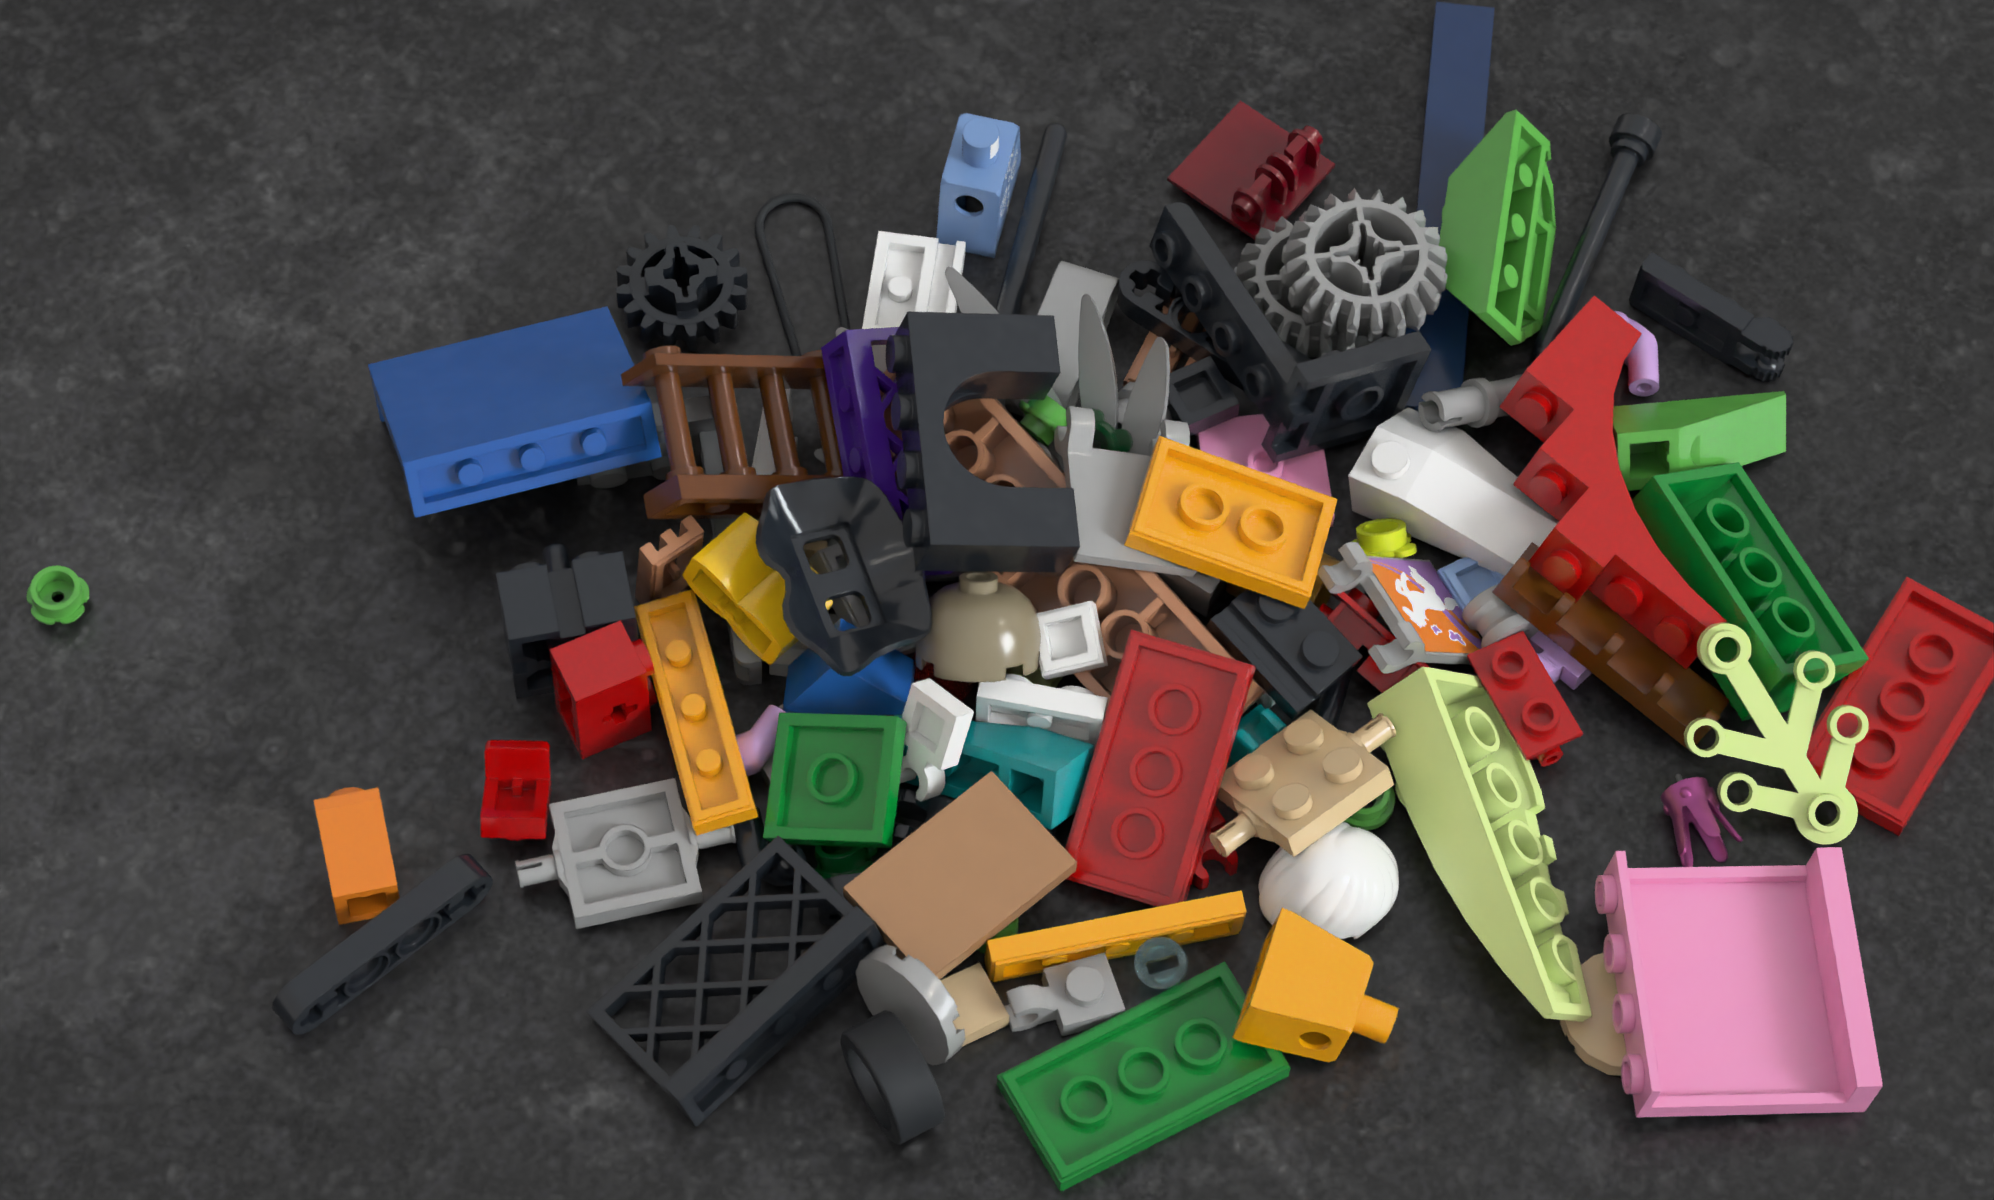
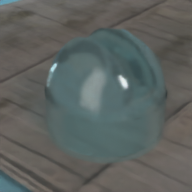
M1154 937L1145 941L1139 947L1135 955L1134 967L1137 976L1145 985L1156 990H1168L1180 984L1185 978L1188 971V957L1182 946L1174 940L1166 937ZM1177 955L1178 967L1149 975L1148 963L1163 961Z

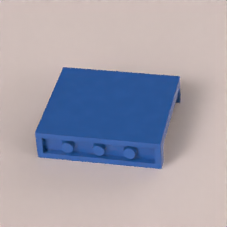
M607 306L368 364L380 421L386 422L404 473L409 500L415 518L662 457L652 404L645 387L623 386L621 374L633 367L634 363Z

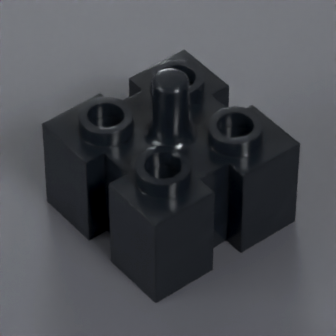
M551 544L542 551L544 565L537 562H528L517 565L510 571L496 573L503 631L516 699L555 692L550 649L620 620L631 642L638 639L636 615L623 551L608 554L600 551L586 552L572 560L571 568L567 548L562 544Z

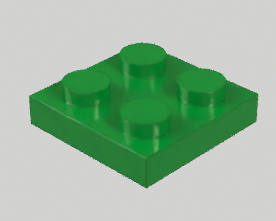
M779 712L763 838L771 842L779 836L787 844L892 848L907 722L898 716Z

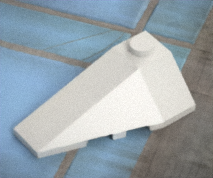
M1409 407L1376 427L1348 476L1352 511L1372 520L1382 518L1400 519L1406 523V531L1412 537L1458 557H1469L1477 561L1479 566L1493 572L1496 571L1504 576L1532 542L1540 547L1559 522L1515 487L1513 483L1518 477L1466 432L1454 426L1436 432L1429 431L1422 424L1419 412Z

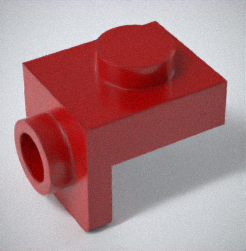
M488 740L485 744L484 752L485 785L480 814L481 838H504L511 841L546 839L551 798L549 743L546 741Z

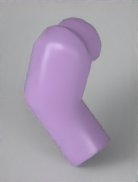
M1614 311L1642 333L1624 360V364L1628 366L1629 391L1641 397L1653 395L1659 390L1657 341L1654 335L1645 327L1628 318L1624 313Z
M769 705L750 730L736 735L747 776L760 771L774 752L779 712L786 713L777 706Z

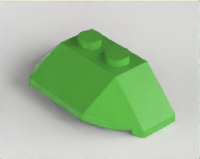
M1517 109L1506 112L1449 176L1445 205L1442 209L1439 246L1445 247V252L1447 253L1445 268L1447 281L1445 288L1510 346L1522 343L1526 338L1538 332L1543 324L1556 232L1553 183L1545 162L1551 159L1550 141Z

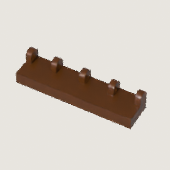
M1533 542L1492 591L1493 594L1685 748L1687 746L1684 741V732L1688 724L1702 717L1717 722L1721 712L1730 702L1727 697L1688 667L1686 670L1589 590L1575 603L1576 599L1569 593H1562L1530 566L1529 560L1539 548ZM1704 725L1695 731L1693 736L1695 745L1712 728L1711 726Z

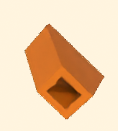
M358 787L342 788L331 793L326 798L314 800L338 925L372 919L400 899L379 787L367 790Z

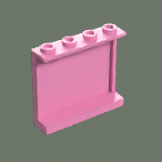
M1842 847L1816 848L1806 865L1628 868L1625 851H1615L1603 875H1598L1596 879L1595 904L1598 913L1606 914L1609 934L1606 935L1604 940V964L1608 973H1615L1618 994L1613 999V1025L1617 1033H1624L1627 1054L1624 1055L1622 1060L1621 1078L1624 1092L1626 1094H1633L1636 1117L1865 1112L1883 1087Z

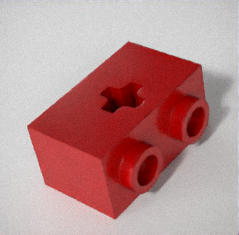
M621 620L550 649L556 708L581 759L652 731L650 706L657 703V698L648 676L655 674L654 666L643 641L639 638L631 642Z

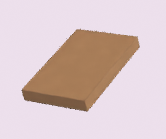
M990 771L843 887V896L853 907L858 906L874 921L884 941L889 946L897 947L896 954L901 960L908 955L915 959L917 958L940 980L983 946L987 940L993 938L1073 874L1077 868V861L1006 785Z

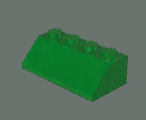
M1739 462L1655 475L1634 497L1632 502L1635 510L1659 550L1686 583L1727 620L1725 623L1740 627L1748 635L1751 642V656L1748 661L1780 713L1790 710L1797 682L1793 673V667L1796 659L1802 653L1815 650L1827 654L1832 659L1835 665V676L1828 686L1859 669L1869 660ZM1731 637L1721 638L1715 646L1717 658L1721 661H1729L1735 657L1737 653L1736 642ZM1818 658L1808 660L1803 668V674L1809 682L1819 681L1825 673L1824 663ZM1711 671L1725 696L1729 699L1730 705L1735 708L1742 721L1752 719L1726 675Z

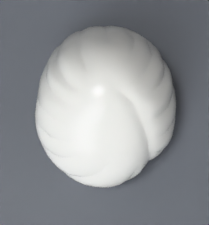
M1342 822L1295 857L1282 847L1278 848L1268 861L1259 879L1260 909L1271 925L1276 920L1281 908H1285L1339 939L1348 937L1357 939L1376 925L1393 906L1399 890L1397 862L1388 846L1375 834Z

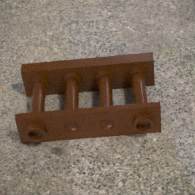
M662 346L646 351L643 354L644 360L621 374L623 386L656 388L671 471L666 474V481L643 494L648 519H685L690 515L694 519H737L744 512L754 519H760L764 498L771 488L780 484L813 478L844 476L821 350L807 352L801 356L681 353V348L678 346ZM681 387L708 388L724 470L719 475L704 474L703 468L696 466ZM734 388H760L776 471L771 475H757L756 469L748 466ZM785 389H811L827 471L823 475H808L807 469L800 467Z

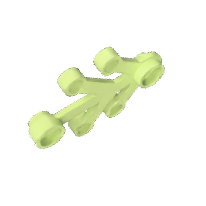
M1721 622L1710 625L1701 633L1697 642L1699 660L1710 671L1726 675L1764 738L1724 729L1718 722L1702 717L1691 721L1685 729L1684 741L1687 748L1692 753L1701 757H1712L1716 754H1722L1781 768L1785 771L1797 791L1792 792L1757 785L1752 777L1741 772H1732L1725 775L1718 784L1717 794L1720 802L1728 809L1736 812H1743L1754 808L1791 817L1794 819L1798 831L1814 843L1827 845L1843 840L1852 832L1858 817L1855 798L1845 788L1855 744L1860 742L1868 732L1869 723L1865 713L1851 705H1841L1830 712L1826 725L1828 733L1832 737L1820 778L1806 756L1822 689L1827 687L1835 676L1834 662L1827 654L1815 650L1806 651L1798 656L1793 667V673L1797 682L1786 723L1748 661L1751 656V642L1745 631L1730 623ZM1724 637H1731L1737 644V653L1729 661H1721L1715 654L1716 643ZM1812 658L1820 659L1825 666V673L1817 682H1809L1803 674L1805 663ZM1853 713L1857 717L1858 728L1853 735L1843 737L1837 730V721L1841 715ZM1709 725L1716 733V740L1710 748L1699 749L1693 740L1694 733L1699 727ZM1744 780L1749 787L1747 799L1739 804L1731 803L1727 797L1728 786L1733 781ZM1832 801L1837 808L1836 818L1833 822L1822 825L1816 820L1815 810L1820 803Z

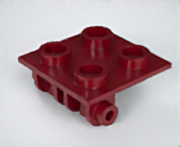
M1240 100L1168 176L1167 181L1255 240L1256 234L1259 233L1261 227L1275 232V225L1280 217L1283 216L1287 219L1335 168V163L1320 154L1319 146L1323 142V138L1315 128L1307 125L1303 129H1294L1291 133H1288Z

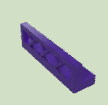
M899 327L845 330L821 348L843 475L865 478L872 481L885 493L903 522L902 512L905 513L906 509H909L908 497L897 489L895 479L898 456L900 451L903 450V443L900 438L886 428L884 411L892 401L895 392H897L896 378L892 381L875 367L872 351L873 345H886L889 335H895ZM880 390L884 393L882 398L880 396ZM891 451L895 454L893 459L891 457ZM925 571V576L951 574L954 571Z

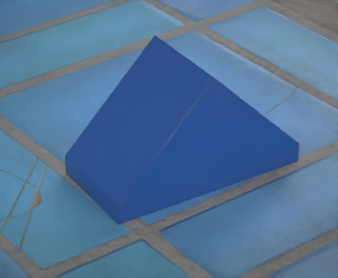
M842 618L833 625L840 631L857 628ZM807 648L788 666L783 711L786 713L902 715L911 685L914 683V661L895 649L876 658L860 672L852 676H842L830 668L818 654Z

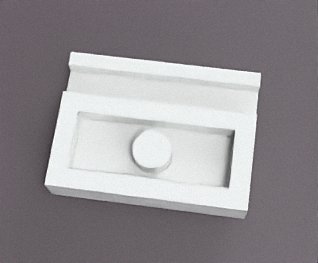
M879 231L862 329L899 327L907 311L956 313L957 302L946 279L945 270L947 267H953L962 275L966 242L957 241L956 245L939 243V238Z
M1006 674V680L979 683L976 698V722L1039 727L1093 744L1095 751L1107 711L1108 697L1097 696L1090 690L1079 686H1065L1060 689L1034 684L1020 675Z

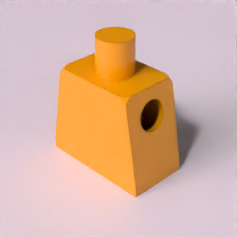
M1281 908L1264 940L1232 1038L1248 1044L1324 1062L1336 1061L1352 1032L1385 1044L1394 1026L1398 1007L1364 994L1374 964L1369 955L1294 912Z

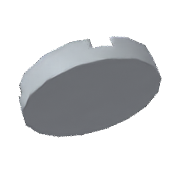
M885 945L875 948L859 962L856 970L858 988L869 1011L873 1016L884 1010L893 1012L909 1031L928 1064L938 1065L945 1063L961 1049L965 1041L964 1028L956 1030L953 1023L960 1016L954 999L937 976L917 958L915 959L908 955L903 960L894 956L897 949L894 946Z

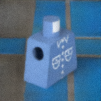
M969 113L959 116L940 185L936 238H939V243L956 245L957 241L966 242L965 252L995 258L1021 165L1020 126L1012 122ZM966 195L977 198L983 204L984 209L979 212L966 211Z

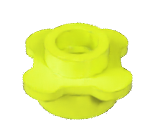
M1382 518L1364 522L1356 528L1357 539L1351 541L1359 543L1367 556L1403 558L1417 552L1416 544L1410 543L1412 541L1411 534L1406 531V523L1400 519Z

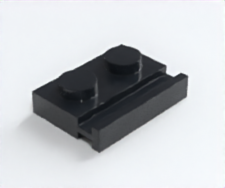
M1246 589L1231 601L1229 606L1219 614L1217 613L1206 626L1210 633L1237 661L1256 667L1253 679L1291 720L1296 718L1310 703H1313L1356 666L1363 657L1310 599L1305 609Z

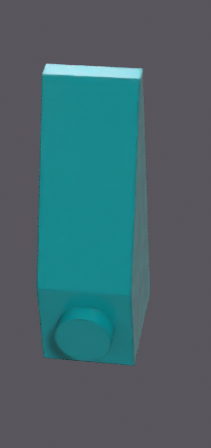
M971 721L958 765L944 769L945 786L941 794L956 799L992 771L1045 828L1052 830L1077 811L1092 761L1094 745L1039 727ZM905 744L903 756L907 754L908 746ZM916 775L915 779L906 781V783L919 787V778Z

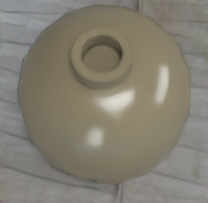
M965 572L959 576V582L944 586L929 598L932 610V627L926 637L916 642V667L920 670L923 669L926 662L934 664V676L938 678L962 682H997L1006 680V668L1023 664V676L1033 673L1040 667L1039 649L1041 633L1037 612L1030 599L1013 586L998 582V576L995 573Z

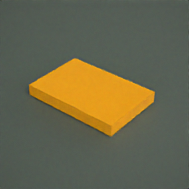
M1159 436L1153 448L1124 546L1305 609L1312 594L1338 499Z

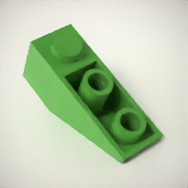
M1779 391L1614 406L1613 435L1619 468L1628 491L1641 490L1652 476L1736 462L1743 466L1786 452V393Z

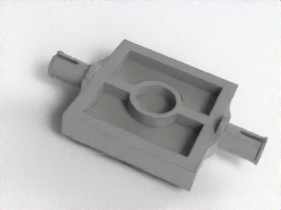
M672 778L549 804L550 817L555 834L552 846L553 854L521 861L515 860L520 888L558 879L559 885L569 897L575 927L579 929L702 903V889L697 872L698 850L736 843L733 825L696 836L691 818L681 805L676 780Z

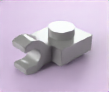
M1105 953L1043 969L1041 981L1044 987L1024 985L1011 989L1006 994L1010 1004L1004 1006L1009 1014V1025L1012 1032L1023 1031L1039 1024L1056 1020L1061 1037L1089 1030L1126 1010Z

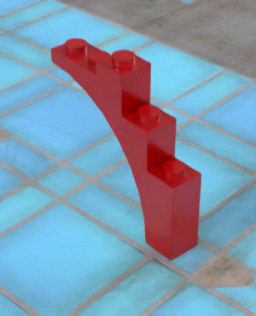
M1593 296L1525 370L1499 406L1544 442L1513 483L1521 492L1559 521L1529 560L1530 566L1562 593L1567 592L1576 599L1575 603L1589 590L1687 670L1698 656L1697 642L1701 633L1710 625L1721 622L1725 623L1727 620L1686 583L1659 550L1635 510L1619 468L1613 435L1614 392L1624 360L1642 333L1596 296Z

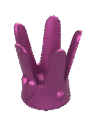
M1676 774L1677 782L1668 787L1662 793L1660 799L1664 805V813L1670 816L1673 822L1678 855L1681 858L1682 866L1693 867L1689 823L1694 825L1713 858L1718 862L1725 863L1728 859V852L1721 838L1720 828L1714 815L1737 842H1742L1743 839L1720 812V805L1713 787H1709L1707 779L1692 777L1683 780L1681 774Z

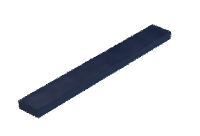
M1437 1L1435 5L1416 211H1424V216L1426 217L1425 227H1438L1439 235L1449 176L1484 138L1494 7ZM1446 288L1444 291H1441L1438 308L1434 311L1433 315L1426 314L1425 322L1419 329V332L1431 347V352L1404 409L1409 407L1418 411L1419 402L1424 401L1421 398L1423 394L1430 391L1438 392L1459 388L1463 384L1469 309ZM1406 327L1405 329V335L1417 332L1416 330L1410 329L1408 327Z

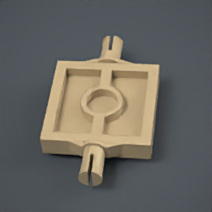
M1309 710L1260 745L1255 751L1249 753L1225 770L1217 797L1233 809L1238 816L1209 835L1214 848L1219 854L1222 853L1223 857H1227L1232 851L1254 836L1275 842L1293 857L1298 855L1394 785L1389 767L1370 754V752L1384 742L1396 736V730L1388 717H1384L1382 713H1379L1356 732L1347 733L1338 730L1314 711Z

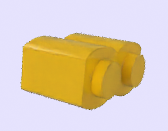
M744 512L691 559L682 575L697 596L715 613L727 620L741 641L759 658L772 665L799 640L789 631L783 618L782 605L785 596V580L778 571L768 567L760 558L756 546V530L759 521ZM828 600L825 603L827 611L833 604L832 600Z

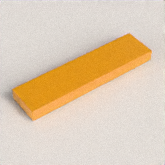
M690 589L634 606L640 635L654 666L655 674L652 675L696 836L757 818L758 813L696 593Z
M1242 890L987 940L984 962L988 978L993 982L1043 973V969L1101 953H1105L1107 960L1239 934L1247 911Z

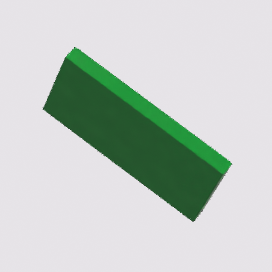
M1225 961L997 1075L996 1084L1060 1192L1289 1076L1290 1065L1281 1051L1244 1043L1232 1038L1246 995Z

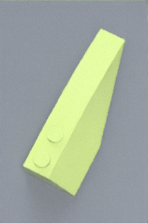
M1423 666L1367 703L1373 719L1377 714L1382 713L1384 717H1388L1396 730V736L1384 742L1380 747L1386 752L1396 779L1395 790L1397 796L1407 809L1434 869L1464 919L1501 970L1544 1018L1583 1022L1592 1017L1577 946L1570 938L1563 935L1560 922L1569 914L1564 891L1555 888L1551 884L1547 865L1557 860L1552 838L1540 835L1536 814L1545 809V804L1530 760H1525L1477 676Z

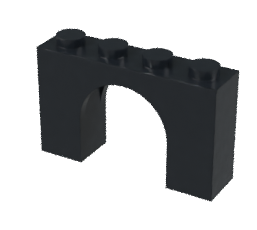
M907 311L896 334L889 335L887 339L886 367L889 373H896L897 392H895L892 399L891 420L894 430L901 431L903 450L900 451L898 456L897 480L899 487L907 489L909 509H906L903 518V540L906 547H913L915 571L1063 573L1080 548L1074 488L1005 487L986 482L969 472L956 459L947 443L944 432V412L963 401L971 399H1045L1061 373L1054 316Z

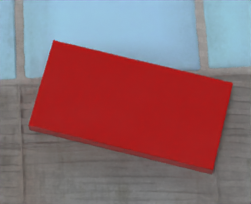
M1906 577L1862 648L1869 660L1862 667L1844 677L1814 725L1806 754L1820 778L1832 737L1828 733L1826 725L1830 712L1841 705H1851L1862 710L1867 716L1869 728L1866 736L1855 744L1845 788L1854 796L1859 815L1897 836H1900L1994 680V623L1909 577ZM1845 713L1837 721V730L1843 737L1853 735L1858 728V720L1853 713Z
M1130 630L1065 850L1077 861L1076 871L1066 878L1067 880L1157 907L1187 900L1256 669L1254 665Z

